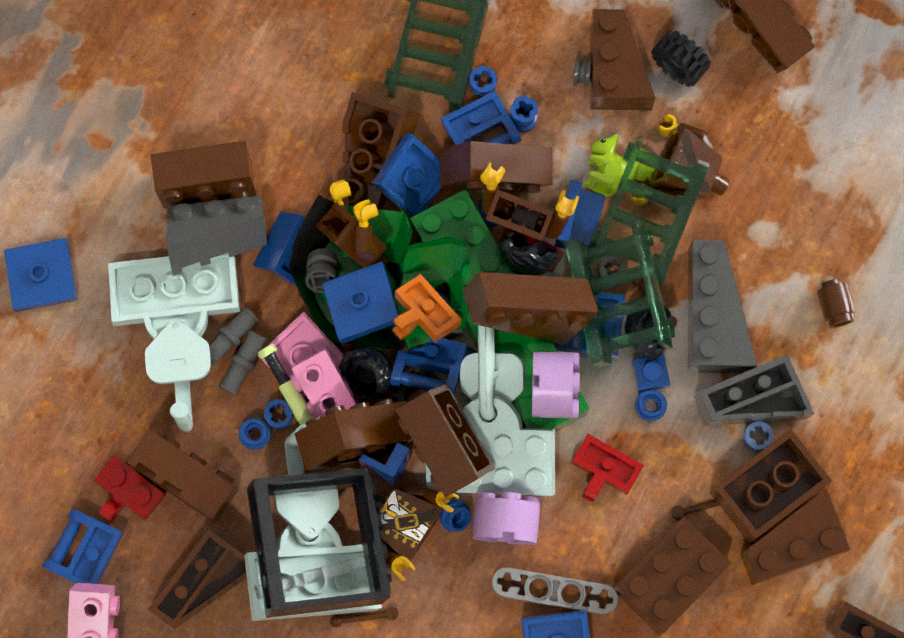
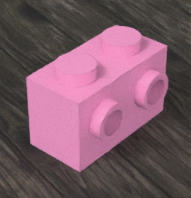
M328 347L319 350L292 366L293 374L290 375V378L297 391L301 392L303 390L309 399L306 407L312 418L326 416V410L343 405L345 410L358 404V400L354 397L349 384L341 374V370Z
M75 583L69 591L67 638H118L119 631L118 628H114V616L119 614L120 596H115V585Z

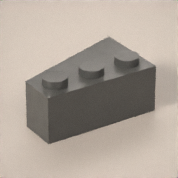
M262 196L167 206V250L173 276L181 274L183 267L200 262L201 266L211 264V258L226 253L232 257L267 245V224Z
M788 355L700 390L694 396L706 426L744 424L757 421L803 420L814 415Z

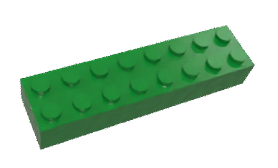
M466 189L410 218L411 230L418 243L450 236L467 245L470 266L464 279V288L479 272L513 274L511 268L501 258L494 238ZM447 282L441 283L450 298V284ZM463 294V302L467 304L465 295ZM468 309L465 327L478 348V325L473 324ZM494 329L495 353L514 354L521 359L524 365V390L511 403L521 416L523 428L555 429V432L587 416L590 408L579 390L578 398H573L579 399L578 418L532 417L533 352L558 351L552 342Z

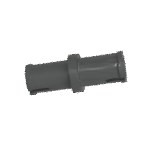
M246 307L226 327L222 326L218 330L220 334L209 344L211 365L216 366L233 346L237 348L241 344L240 339L259 322L258 318Z
M250 330L247 332L248 334L237 354H233L230 358L232 363L223 380L218 385V387L237 396V392L248 372L254 370L255 365L253 363L258 356V352L267 341L264 337Z

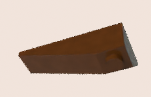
M351 93L343 119V133H345L343 162H345V181L349 184L351 196L342 198L343 204L355 206L357 203L369 199L370 204L374 203L377 209L382 210L387 197L371 183L405 133L414 135L420 113L360 94Z

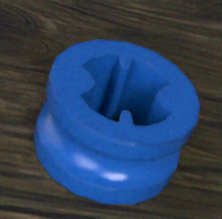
M480 66L471 72L469 86L474 95L484 97L495 91L497 76L491 68ZM482 76H487L488 82L492 83L485 84L484 88L478 87V81H474L475 79L481 80Z
M277 399L266 405L264 418L272 429L283 430L292 423L293 412L286 401ZM279 407L285 408L284 414L286 419L282 422L279 419V423L273 422L274 417L271 411L274 408L277 411Z

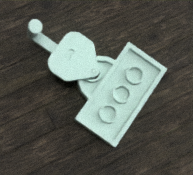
M226 253L211 258V264L201 266L200 262L183 267L182 273L174 276L169 256L108 263L113 326L145 323L148 334L153 338V341L145 350L147 375L157 384L175 383L176 403L171 406L170 414L174 417L180 431L189 433L193 428L190 381L204 378L211 368L210 347L208 342L202 338L207 328L209 315L240 312L236 257H230Z
M478 325V353L466 356L460 368L461 390L472 401L464 407L463 412L496 469L455 493L488 492L501 494V492L520 493L521 495L553 496L555 494V429L523 428L521 416L511 403L524 390V365L521 359L514 354L495 353L494 329ZM426 465V486L435 488L430 478L432 474Z
M306 425L297 427L285 440L284 447L288 475L284 476L305 474L303 460L294 433L305 428ZM337 489L274 495L277 514L289 523L282 530L277 540L285 602L369 593L370 588L363 546H342L339 534L328 523L339 509ZM250 552L244 555L252 621L378 611L382 608L381 604L266 618L256 552Z

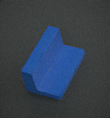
M570 180L566 198L573 200L578 195L579 200L575 212L569 217L562 234L556 238L555 247L590 255L605 196L581 190L583 182Z
M280 212L267 236V245L262 246L253 266L260 270L270 271L287 283L296 285L289 268L294 240L305 217L300 214Z
M397 442L386 465L362 454L359 458L361 469L369 468L370 474L396 487L410 460L409 448Z

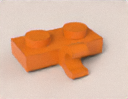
M421 274L395 290V298L407 311L393 320L396 326L392 331L400 340L408 336L418 324L434 342H437L461 326L462 319Z

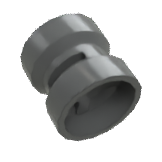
M316 249L309 253L307 256L305 283L310 290L317 293H325L322 283L337 278V255L328 249Z

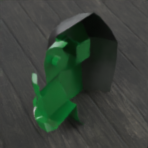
M318 194L294 240L289 268L299 294L319 329L330 341L340 342L325 293L314 292L305 283L307 256L316 249H328L334 252L338 257L337 278L360 270L362 267L315 226L331 208V205L334 204L333 201ZM347 206V211L356 218L353 211L354 206ZM400 207L402 212L377 209L378 216L369 219L368 223L372 225V233L387 246L384 253L390 259L385 268L394 297L395 290L420 274L434 289L435 286L447 282L450 284V307L462 319L461 326L455 330L463 329L467 322L468 305L463 302L464 279L470 266L467 245L450 236L409 245L412 230L402 208ZM395 298L399 314L407 312ZM418 324L408 336L400 340L392 331L396 325H392L346 343L410 352V349L426 345L430 336Z

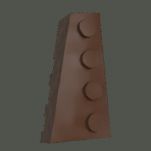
M714 0L721 9L725 7L734 14L733 23L740 31L745 34L750 33L754 37L751 40L752 45L777 73L789 68L815 47L812 43L810 32L804 26L798 24L793 17L794 12L785 1Z
M479 272L463 289L473 324L561 345H566L599 312L588 279Z

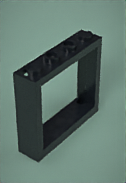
M369 468L259 478L251 481L247 487L266 618L379 605L391 597L390 583L392 582V577L386 573L385 567L387 547L385 542L381 541L379 532L382 526V517L380 511L375 508L376 485H373L372 478H370ZM353 487L370 592L285 602L269 496Z

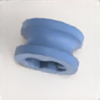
M753 422L743 433V443L749 450L761 452L773 442V430L765 422ZM755 429H760V433L766 435V440L763 439L761 441L762 445H757L756 440L750 438V433L753 434L756 431Z

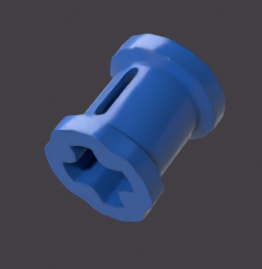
M527 96L516 98L510 108V118L519 132H528L536 125L538 105L534 99H530ZM519 111H524L525 115L529 114V117L524 118L522 114H519Z

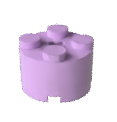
M533 352L532 417L578 418L579 399L573 398H578L580 373L573 372H579V353Z
M476 492L473 539L493 543L498 541L514 545H536L539 531L541 498L523 496L521 499L520 493L501 492V496L495 498L494 493Z

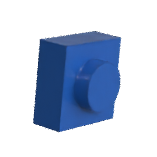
M664 354L656 360L640 358L632 361L638 393L647 389L658 390L670 387L671 384Z

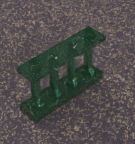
M407 0L411 2L394 67H388L384 86H388L389 97L394 99L398 86L444 96V100L449 101V112H454L463 107L490 0ZM422 1L465 11L466 15L471 16L469 25H463L460 28L417 18L420 3ZM413 29L457 39L459 43L463 44L462 52L452 56L409 46ZM406 58H411L452 68V71L456 72L454 83L448 82V84H443L402 74Z
M638 137L635 144L628 143L622 159L628 162L603 228L601 232L595 230L588 248L594 250L591 258L595 260L598 259L601 250H605L648 267L647 271L653 272L650 281L662 286L710 164L698 159L695 167L692 165L685 167L641 150L644 138ZM635 162L683 179L682 183L688 185L684 196L677 194V197L630 180ZM624 191L670 208L671 212L676 214L672 226L666 224L664 227L618 209ZM613 220L660 238L659 242L665 244L661 255L656 253L650 255L606 238Z
M637 220L630 222L633 235L592 248L586 246L577 238L564 242L572 278L588 279L599 311L588 322V325L583 328L591 364L599 368L613 365L611 355H614V351L657 339L658 345L667 350L673 348L671 338L675 337V331L671 320L666 318L650 249L651 246H654L653 237L648 227L645 228ZM633 248L637 249L639 266L599 278L593 276L591 264H594V260ZM643 278L647 296L607 308L599 305L597 295L601 293V290ZM646 309L651 310L654 327L612 339L609 336L606 337L604 325L607 324L608 320Z

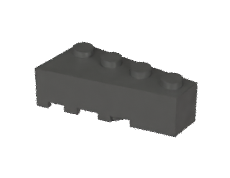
M693 240L688 250V372L742 374L757 367L725 241Z

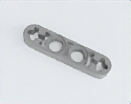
M514 568L499 569L492 578L493 591L499 597L574 611L586 610L587 613L597 615L611 613L618 603L616 591L606 584ZM505 574L511 575V581L521 583L520 576L527 577L524 585L525 596L517 594L520 589L518 587L512 586L508 592L502 591V585L497 584V579H503ZM540 579L547 584L548 592L544 597L536 598L530 593L529 585L532 581ZM573 585L579 589L580 598L577 602L567 603L563 600L561 591L565 586ZM585 587L592 589L589 594L592 596H599L601 591L607 592V598L612 599V603L606 604L605 608L601 609L599 608V602L589 600V607L582 606L586 597Z

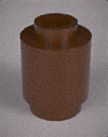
M840 279L823 282L821 284L822 288L817 291L824 320L829 322L830 328L854 322L853 314L856 311L848 283H841Z

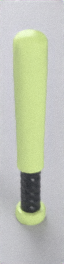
M271 344L259 351L258 356L260 359L267 361L270 370H272L273 375L278 380L279 389L299 425H306V421L313 419L306 407L307 402L301 392L297 391L283 365L280 363L275 353L277 351L276 346Z

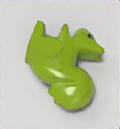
M618 134L595 141L590 149L593 155H590V160L587 163L596 171H589L587 175L589 178L585 181L584 186L605 197L613 196L616 192L629 188L635 180L639 182H644L646 179L650 180L657 168L656 158L645 149L632 150L625 158L615 153Z

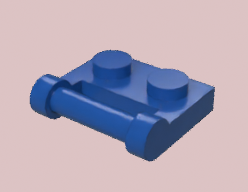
M496 91L441 118V124L453 145L469 142L502 125L505 132L486 141L487 143L516 144L522 141L516 126Z
M429 338L428 343L423 347L410 349V352L398 351L391 375V385L400 387L403 384L429 391L447 383L453 395H455L467 344L444 338L434 342ZM408 365L448 375L447 382L404 372L405 366Z
M72 508L67 516L70 520L49 559H45L42 567L74 583L99 584L124 533ZM81 524L85 525L88 529L68 568H66L61 563Z

